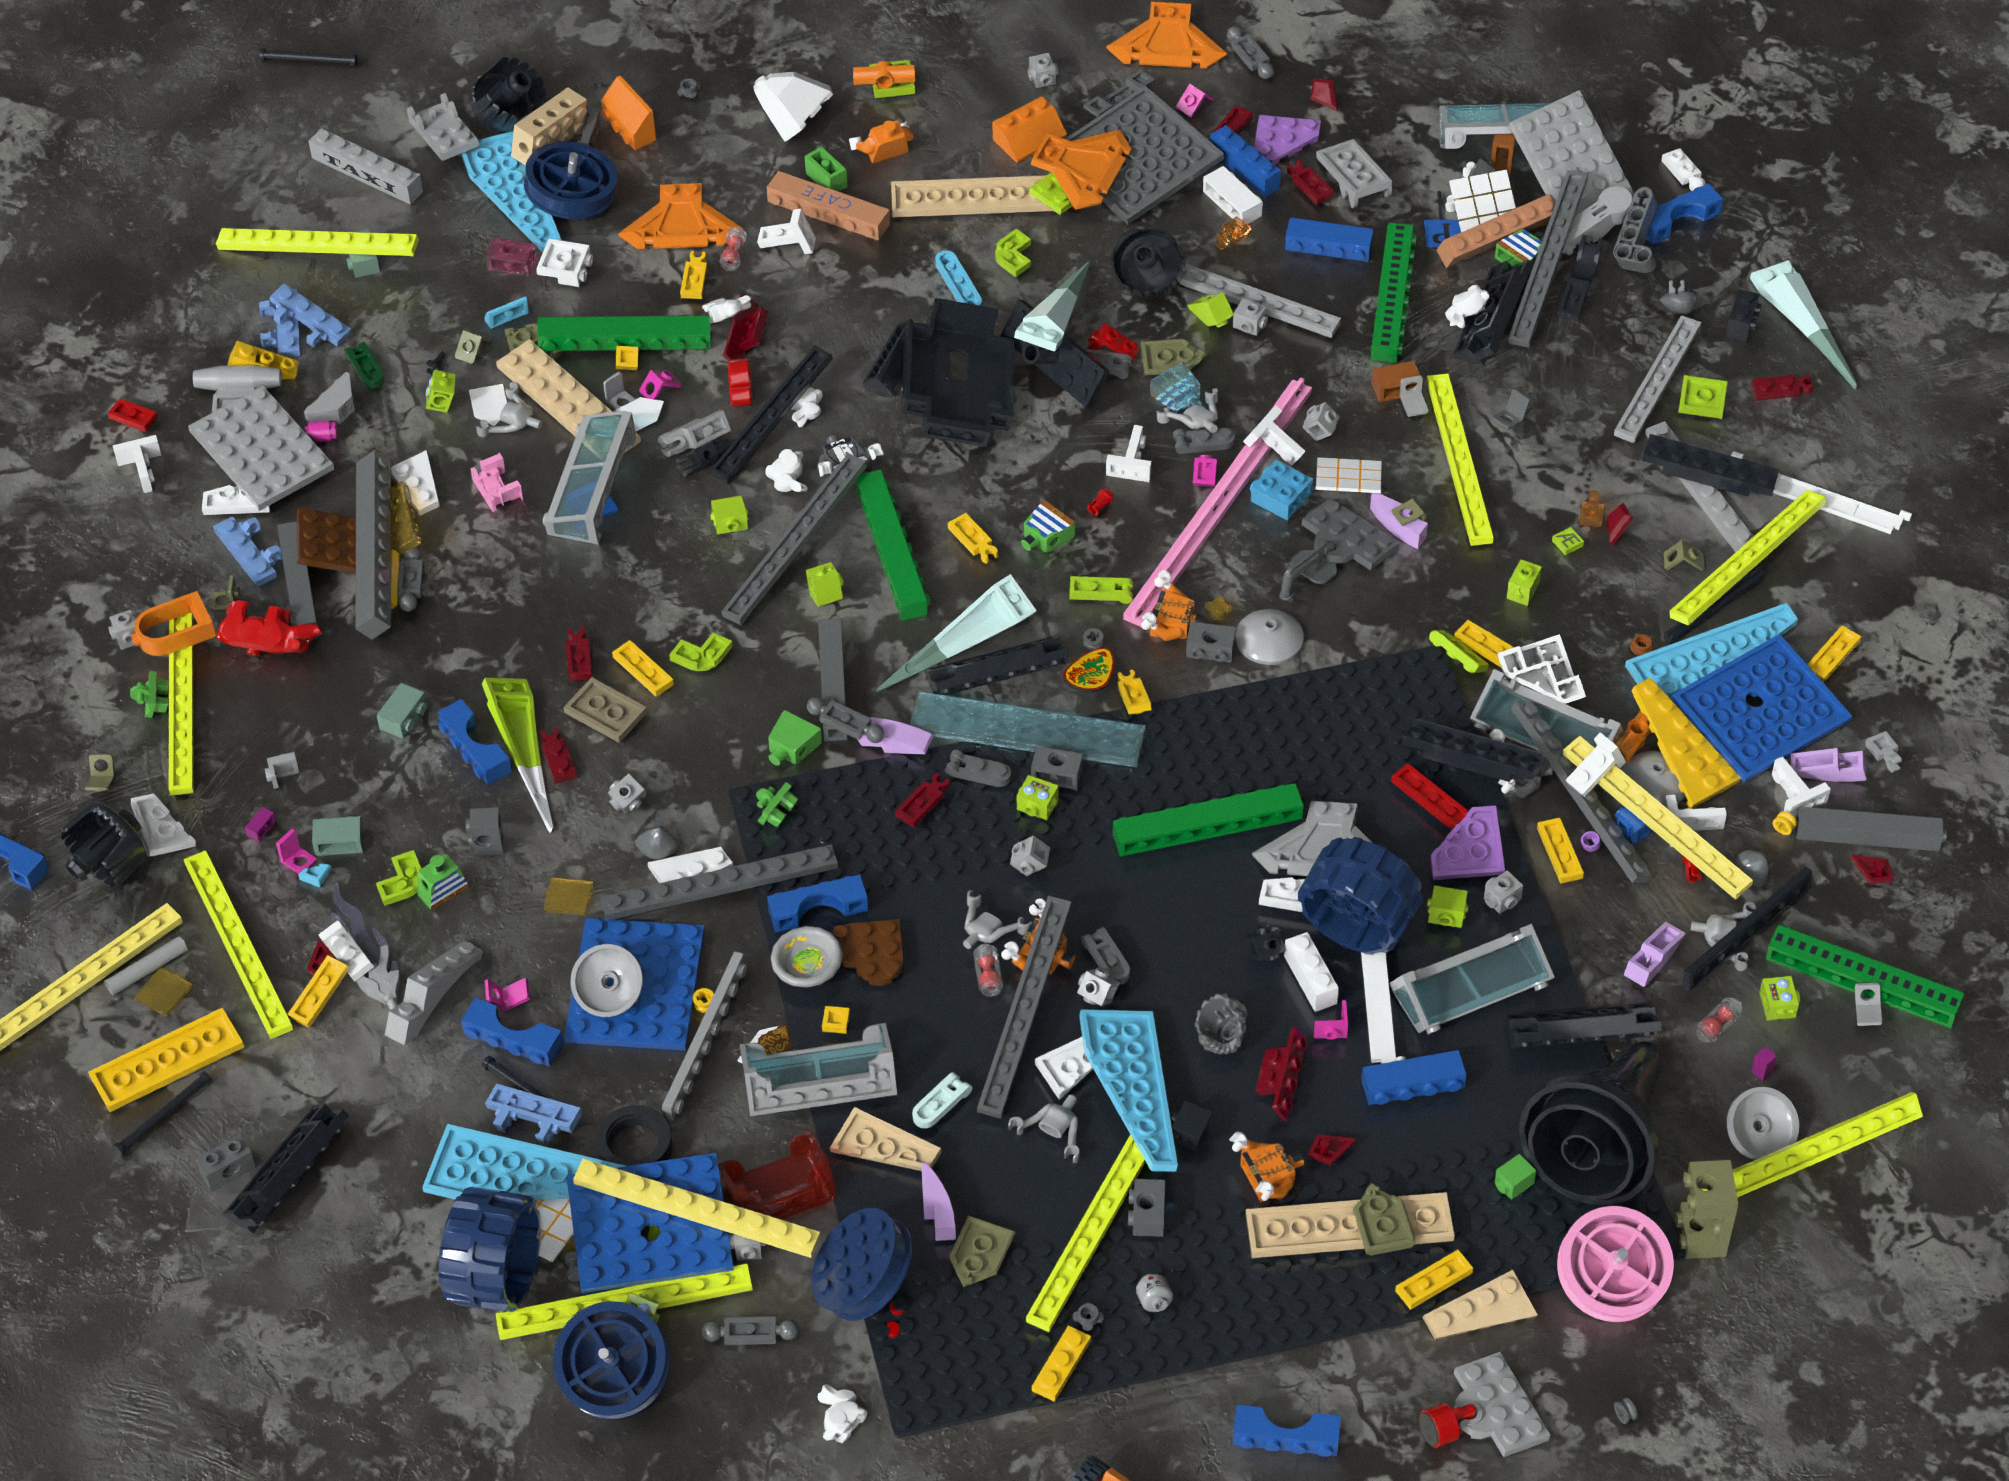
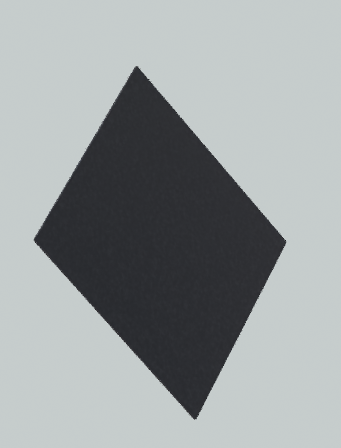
M1433 645L1151 703L1150 711L1140 714H1128L1127 709L1124 708L927 749L926 754L903 753L729 790V797L746 863L831 844L838 862L837 869L753 887L770 957L773 946L779 938L792 930L789 929L775 933L768 910L767 896L778 892L783 893L800 887H809L825 881L830 882L846 876L860 874L867 895L868 911L844 916L836 908L818 906L808 910L802 916L797 928L804 926L820 927L833 934V929L838 925L900 920L903 970L901 974L899 973L897 977L892 979L893 982L883 986L870 985L869 981L857 975L855 968L844 967L843 963H841L840 968L832 978L812 987L792 986L782 981L775 973L794 1050L862 1041L863 1032L867 1027L886 1023L893 1052L897 1095L810 1107V1112L839 1223L858 1210L878 1208L885 1211L891 1218L903 1223L911 1236L912 1256L907 1274L901 1286L882 1309L864 1319L895 1437H906L1423 1320L1425 1314L1511 1270L1514 1271L1527 1296L1560 1289L1563 1287L1558 1276L1557 1259L1563 1239L1580 1217L1602 1207L1621 1206L1646 1215L1660 1227L1668 1239L1674 1263L1685 1259V1251L1679 1247V1236L1654 1173L1646 1186L1637 1195L1627 1201L1613 1205H1591L1573 1200L1550 1187L1537 1173L1534 1184L1512 1200L1506 1194L1501 1193L1496 1187V1171L1502 1165L1518 1154L1529 1163L1521 1145L1519 1125L1522 1112L1533 1094L1542 1085L1553 1079L1569 1075H1585L1603 1068L1609 1061L1601 1041L1511 1048L1506 1015L1587 1008V1005L1496 778L1423 758V749L1402 744L1403 735L1412 726L1413 718L1478 735L1477 729L1474 728L1475 724L1470 720L1471 714L1445 649L1442 646L1436 647ZM1037 746L1083 754V769L1077 790L1058 787V803L1047 820L1030 816L1025 812L1017 810V794L1027 776H1031V766ZM959 750L965 755L1008 765L1011 769V781L1006 786L995 787L949 776L945 773V768L951 762L950 755L952 751ZM1408 763L1468 811L1472 807L1496 806L1505 871L1510 872L1523 885L1522 898L1512 909H1506L1499 914L1485 902L1486 883L1491 878H1496L1499 875L1433 880L1431 854L1444 842L1452 830L1391 782L1393 774ZM936 773H940L939 783L945 782L947 778L950 779V787L943 792V799L915 828L896 817L895 811L924 781L931 784L932 777ZM785 782L791 785L789 792L798 798L797 803L790 812L779 804L777 808L785 813L786 816L778 827L768 821L762 825L758 822V819L762 816V812L767 806L764 805L763 808L757 806L759 800L756 793L759 789L768 790L769 787H773L775 789L773 795L775 796ZM1296 783L1303 803V816L1301 820L1121 857L1113 837V820H1118L1122 817L1138 816L1147 812L1152 813L1167 808L1182 807L1191 803L1206 802L1215 798H1226L1235 794L1255 792L1259 789H1270L1284 784ZM1311 801L1357 804L1358 813L1355 826L1373 844L1387 848L1395 856L1404 860L1422 884L1420 893L1423 896V901L1394 949L1386 953L1388 983L1403 974L1423 969L1501 938L1509 933L1519 931L1520 928L1532 924L1555 977L1548 981V987L1535 991L1533 987L1440 1025V1030L1427 1034V1031L1417 1032L1389 984L1396 1058L1403 1056L1406 1059L1459 1050L1466 1072L1465 1088L1454 1092H1439L1432 1096L1412 1097L1409 1100L1389 1101L1382 1105H1368L1361 1082L1362 1068L1378 1065L1381 1062H1371L1361 952L1352 949L1348 950L1328 937L1323 936L1304 917L1302 912L1259 905L1264 880L1291 877L1295 880L1306 879L1307 876L1287 875L1288 869H1280L1278 874H1270L1252 856V853L1306 822ZM1035 836L1050 847L1047 867L1026 876L1010 865L1012 849L1018 842ZM1434 885L1467 891L1466 903L1469 908L1468 913L1465 914L1466 918L1463 919L1462 928L1428 923L1429 906H1427L1428 899L1432 898ZM969 890L974 891L973 897L981 895V905L976 908L974 920L984 912H987L997 917L1002 922L1003 927L1017 923L1020 917L1024 918V924L1033 922L1035 918L1039 919V915H1032L1029 911L1030 906L1033 904L1039 909V906L1035 903L1037 899H1043L1046 902L1048 896L1071 901V909L1063 933L1067 938L1066 952L1075 955V960L1071 968L1058 964L1053 973L1048 975L1001 1119L978 1113L977 1107L1023 972L1018 966L1014 965L1012 958L1006 960L1001 954L1006 949L1005 944L1012 941L1018 945L1024 935L1014 930L1002 935L993 943H985L978 940L970 949H967L963 942L970 936L965 930V921L969 909L967 905V892ZM1265 924L1279 928L1283 932L1285 939L1308 932L1338 986L1337 1004L1315 1012L1286 961L1284 952L1280 953L1277 959L1271 961L1252 959L1245 936L1256 932L1257 927ZM1102 927L1106 929L1130 967L1128 981L1118 986L1111 1004L1104 1006L1090 1004L1084 1001V996L1077 993L1080 987L1078 982L1082 974L1099 968L1088 949L1084 947L1081 936L1094 934L1097 929ZM1531 935L1524 939L1523 942L1544 973L1547 970ZM1513 944L1460 966L1480 998L1537 976L1536 971L1518 944ZM985 955L992 956L994 959L991 968L992 972L997 976V985L993 988L985 987L982 981L985 971L984 966L979 961ZM1456 968L1412 985L1426 1020L1475 1001L1474 996ZM1406 987L1398 990L1415 1020L1420 1022ZM1216 993H1226L1245 1005L1247 1009L1246 1032L1240 1047L1234 1053L1215 1054L1204 1050L1203 1045L1199 1042V1034L1195 1027L1197 1011L1202 1010L1201 1005L1204 1000H1209L1211 996L1215 997ZM1342 1000H1346L1348 1017L1347 1038L1332 1040L1326 1038L1315 1039L1314 1022L1342 1020ZM825 1006L850 1009L847 1034L822 1032ZM1081 1009L1153 1011L1170 1120L1174 1111H1180L1185 1100L1211 1111V1118L1196 1151L1174 1142L1178 1164L1176 1171H1151L1145 1162L1136 1178L1165 1180L1163 1237L1133 1236V1226H1128L1129 1210H1134V1204H1129L1128 1192L1050 1332L1027 1323L1026 1316L1131 1134L1094 1069L1059 1100L1035 1065V1059L1082 1037L1079 1017ZM1297 1027L1307 1039V1048L1304 1052L1302 1069L1300 1070L1297 1082L1298 1086L1293 1098V1107L1290 1111L1289 1119L1283 1121L1272 1107L1275 1094L1260 1096L1256 1091L1265 1050L1287 1047L1291 1028ZM877 1055L820 1063L821 1077L826 1079L869 1072L868 1061L875 1059ZM815 1065L799 1067L803 1082L817 1080ZM954 1072L960 1077V1081L963 1083L967 1082L973 1087L971 1093L966 1098H962L932 1127L920 1128L914 1123L912 1115L914 1107L950 1073ZM1069 1095H1073L1077 1099L1071 1111L1078 1118L1076 1146L1079 1148V1161L1073 1163L1074 1154L1068 1155L1066 1159L1064 1158V1150L1068 1146L1069 1127L1060 1138H1056L1041 1130L1039 1127L1040 1121L1023 1128V1133L1017 1135L1018 1126H1014L1009 1131V1120L1012 1117H1020L1024 1121L1035 1115L1047 1104L1051 1103L1062 1106ZM854 1107L941 1148V1154L932 1170L943 1184L950 1199L954 1213L956 1240L936 1241L935 1220H924L922 1171L830 1151L832 1143ZM1241 1132L1248 1140L1272 1145L1280 1144L1287 1155L1297 1151L1301 1153L1304 1165L1295 1168V1183L1283 1199L1269 1198L1264 1202H1260L1240 1165L1242 1150L1240 1149L1238 1152H1235L1232 1149L1235 1142L1229 1139L1234 1133ZM1317 1135L1355 1138V1143L1331 1166L1308 1157V1152ZM1371 1183L1380 1187L1381 1191L1391 1196L1447 1192L1454 1241L1415 1244L1411 1248L1376 1255L1366 1254L1365 1249L1252 1258L1246 1209L1361 1200ZM968 1216L1015 1231L1014 1238L997 1274L963 1287L949 1256ZM1459 1250L1473 1267V1273L1410 1310L1396 1293V1286ZM1148 1274H1158L1165 1277L1173 1293V1300L1163 1311L1148 1312L1143 1308L1136 1294V1286L1141 1278ZM892 1301L894 1309L898 1311L904 1310L903 1314L894 1315L890 1311V1304ZM1086 1303L1095 1305L1098 1312H1101L1104 1316L1103 1321L1096 1323L1091 1331L1083 1330V1326L1073 1320V1313ZM896 1322L899 1324L900 1333L898 1336H888L889 1329L886 1326L887 1323ZM1070 1326L1090 1335L1091 1342L1054 1402L1033 1392L1032 1385L1066 1328Z

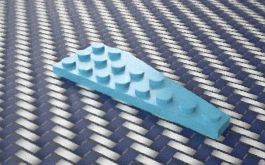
M514 131L478 140L479 147L461 153L470 179L542 253L548 239L562 241L552 215L537 208L528 199L524 191L526 166L511 157Z
M1785 603L1626 660L1625 667L1637 684L1651 677L1671 699L1677 691L1776 635L1780 634L1783 636L1797 625L1798 618L1789 605Z
M1081 1009L1079 1017L1085 1055L1150 1170L1176 1171L1178 1164L1153 1011Z
M447 1124L422 1188L423 1192L456 1199L457 1196L463 1193L465 1188L471 1186L528 1195L534 1200L569 1198L566 1175L576 1174L583 1158L613 1168L625 1167V1165Z

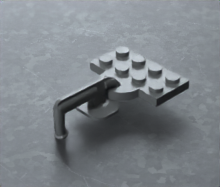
M1329 498L1302 519V526L1316 534L1314 549L1302 550L1292 557L1291 567L1284 573L1279 596L1284 601L1292 599L1293 593L1291 588L1293 580L1301 574L1314 583H1327L1336 576V563H1344L1354 559L1369 570H1372L1398 550L1400 542L1332 498Z

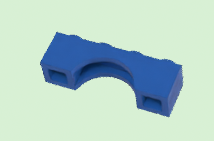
M1706 184L1667 203L1661 204L1655 211L1646 239L1654 245L1669 238L1672 222L1678 218L1694 217L1706 221L1721 214L1723 198L1709 184Z
M462 699L438 711L439 722L437 724L443 734L447 733L455 749L459 748L462 758L467 764L470 763L473 766V771L478 779L482 778L489 785L512 772L508 756L497 743L490 745L479 744L470 738L471 733L476 728L474 714Z
M0 832V857L10 861L8 869L12 880L32 890L49 871L46 857L40 851L28 849L23 843L19 841L14 842Z
M860 874L767 896L768 910L775 933L799 927L802 916L808 910L818 906L836 908L844 916L868 911L867 895Z
M478 998L473 1000L461 1019L464 1034L468 1037L483 1040L492 1047H501L513 1055L524 1056L536 1064L542 1063L550 1066L563 1046L561 1030L540 1022L527 1030L516 1031L508 1029L499 1022L497 1006Z
M1236 1405L1233 1445L1245 1449L1256 1447L1265 1448L1268 1451L1285 1450L1295 1454L1314 1453L1323 1457L1337 1456L1341 1415L1314 1413L1305 1425L1294 1429L1278 1427L1269 1421L1262 1407Z

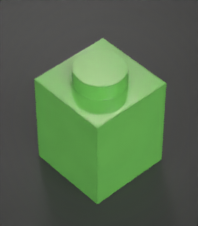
M1518 1154L1497 1169L1495 1177L1496 1187L1501 1193L1506 1194L1512 1200L1534 1184L1536 1170Z

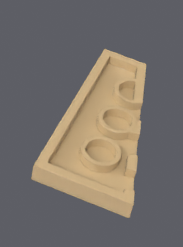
M855 1107L830 1147V1151L834 1153L922 1171L921 1163H927L932 1169L941 1154V1148Z
M1511 1270L1425 1314L1423 1319L1432 1336L1437 1340L1473 1330L1490 1328L1495 1325L1508 1324L1517 1320L1534 1318L1538 1314L1514 1271Z

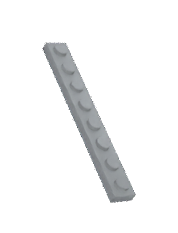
M1186 264L1185 273L1180 282V285L1208 295L1224 292L1227 301L1237 305L1240 304L1242 299L1258 303L1266 307V315L1330 338L1333 337L1341 324V318L1189 264Z
M1681 315L1618 423L1614 436L1635 443L1699 332L1701 322Z
M1665 421L1646 428L1645 435L1647 438H1649L1650 434L1680 442ZM1679 478L1735 552L1754 537L1717 488Z
M734 951L664 1100L662 1111L663 1117L667 1121L673 1122L676 1114L681 1113L684 1106L683 1099L686 1094H690L693 1087V1078L695 1074L698 1075L701 1071L704 1054L708 1055L711 1048V1039L713 1035L716 1036L718 1034L720 1020L722 1016L727 1015L729 1001L737 993L738 981L740 978H744L746 974L747 964L744 962L743 953Z

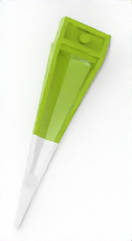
M484 678L482 686L488 699L487 706L547 830L551 833L553 823L541 768L533 694L527 679Z

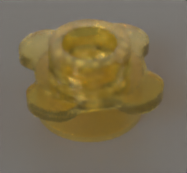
M1222 596L1216 597L1212 602L1205 603V609L1209 610L1210 616L1214 619H1223L1227 613L1232 611V606L1228 605Z

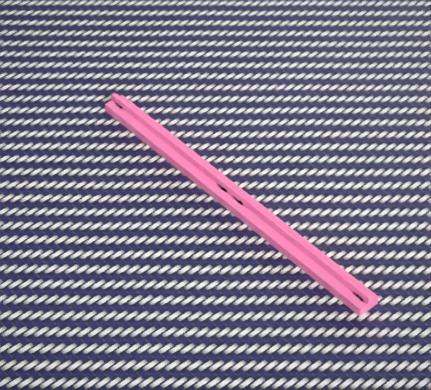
M1300 378L1298 381L1292 380L1275 403L1282 412L1273 422L1283 431L1286 430L1312 393V387L1305 385V379ZM1259 437L1250 447L1247 444L1244 446L1126 609L1124 620L1142 627L1141 623L1144 621L1142 617L1147 612L1154 613L1161 589L1164 590L1165 588L1164 586L1157 587L1155 585V579L1158 577V574L1166 570L1171 576L1169 583L1175 584L1272 449L1262 438Z

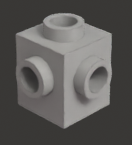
M1049 53L1029 57L1028 77L1030 81L1034 82L1036 88L1056 84L1058 67L1056 63L1052 62Z
M1242 299L1234 311L1233 328L1257 336L1260 329H1264L1268 321L1266 307Z
M1326 402L1317 406L1314 405L1307 411V417L1302 428L1315 441L1332 435L1340 416Z
M128 610L109 617L112 626L108 627L112 640L117 639L121 650L134 646L131 634L136 633L135 621L137 617L134 618L132 611Z
M629 773L622 780H616L610 786V791L608 792L611 798L609 803L618 812L622 810L625 814L637 810L642 804L641 800L647 796L644 788Z
M1035 836L1018 842L1012 849L1010 865L1026 876L1047 867L1050 847Z
M1505 871L1498 877L1491 878L1486 883L1485 902L1499 914L1506 909L1510 910L1521 900L1523 885L1510 872Z
M1096 968L1082 974L1078 982L1080 987L1077 993L1084 996V1001L1090 1004L1108 1005L1111 1004L1120 982L1110 977V973L1106 970Z
M729 1234L730 1249H735L736 1261L762 1259L761 1246H766L765 1243L736 1234Z

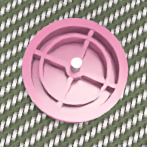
M1621 1206L1598 1208L1580 1217L1563 1239L1557 1259L1560 1283L1569 1299L1589 1316L1608 1322L1631 1321L1652 1310L1666 1293L1671 1283L1674 1269L1671 1246L1660 1227L1646 1215Z

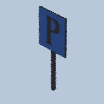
M1441 191L1437 192L1439 220H1424L1426 249H1438L1443 240L1461 233L1460 220H1444Z

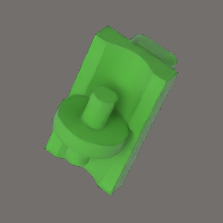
M149 671V681L146 682V686H144V683L139 682L137 686L132 687L130 690L131 698L136 700L138 704H143L145 701V717L152 718L154 712L166 713L168 707L167 697L156 696V694H167L168 680L156 678L157 672Z
M785 782L775 796L773 795L775 792L773 787H769L768 790L763 788L758 790L756 793L759 800L757 806L763 808L764 805L767 806L762 812V816L758 819L759 823L764 825L768 821L776 827L781 824L786 814L777 808L779 804L790 812L798 801V798L789 792L790 784Z

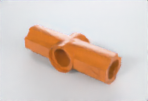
M881 61L872 67H853L854 85L876 84L879 88L886 89L891 87L893 83L915 82V65L893 66L890 62Z
M1641 710L1635 719L1628 723L1627 730L1616 743L1626 763H1629L1638 749L1645 745L1646 738L1651 733L1649 728L1650 722L1647 716L1642 714Z

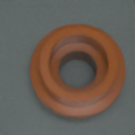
M1640 634L1632 639L1630 649L1634 654L1640 656L1653 651V642L1649 636Z

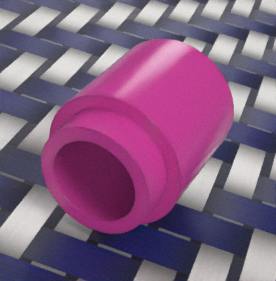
M330 420L309 421L308 426H305V433L314 443L332 442L333 439H337L336 422H330Z

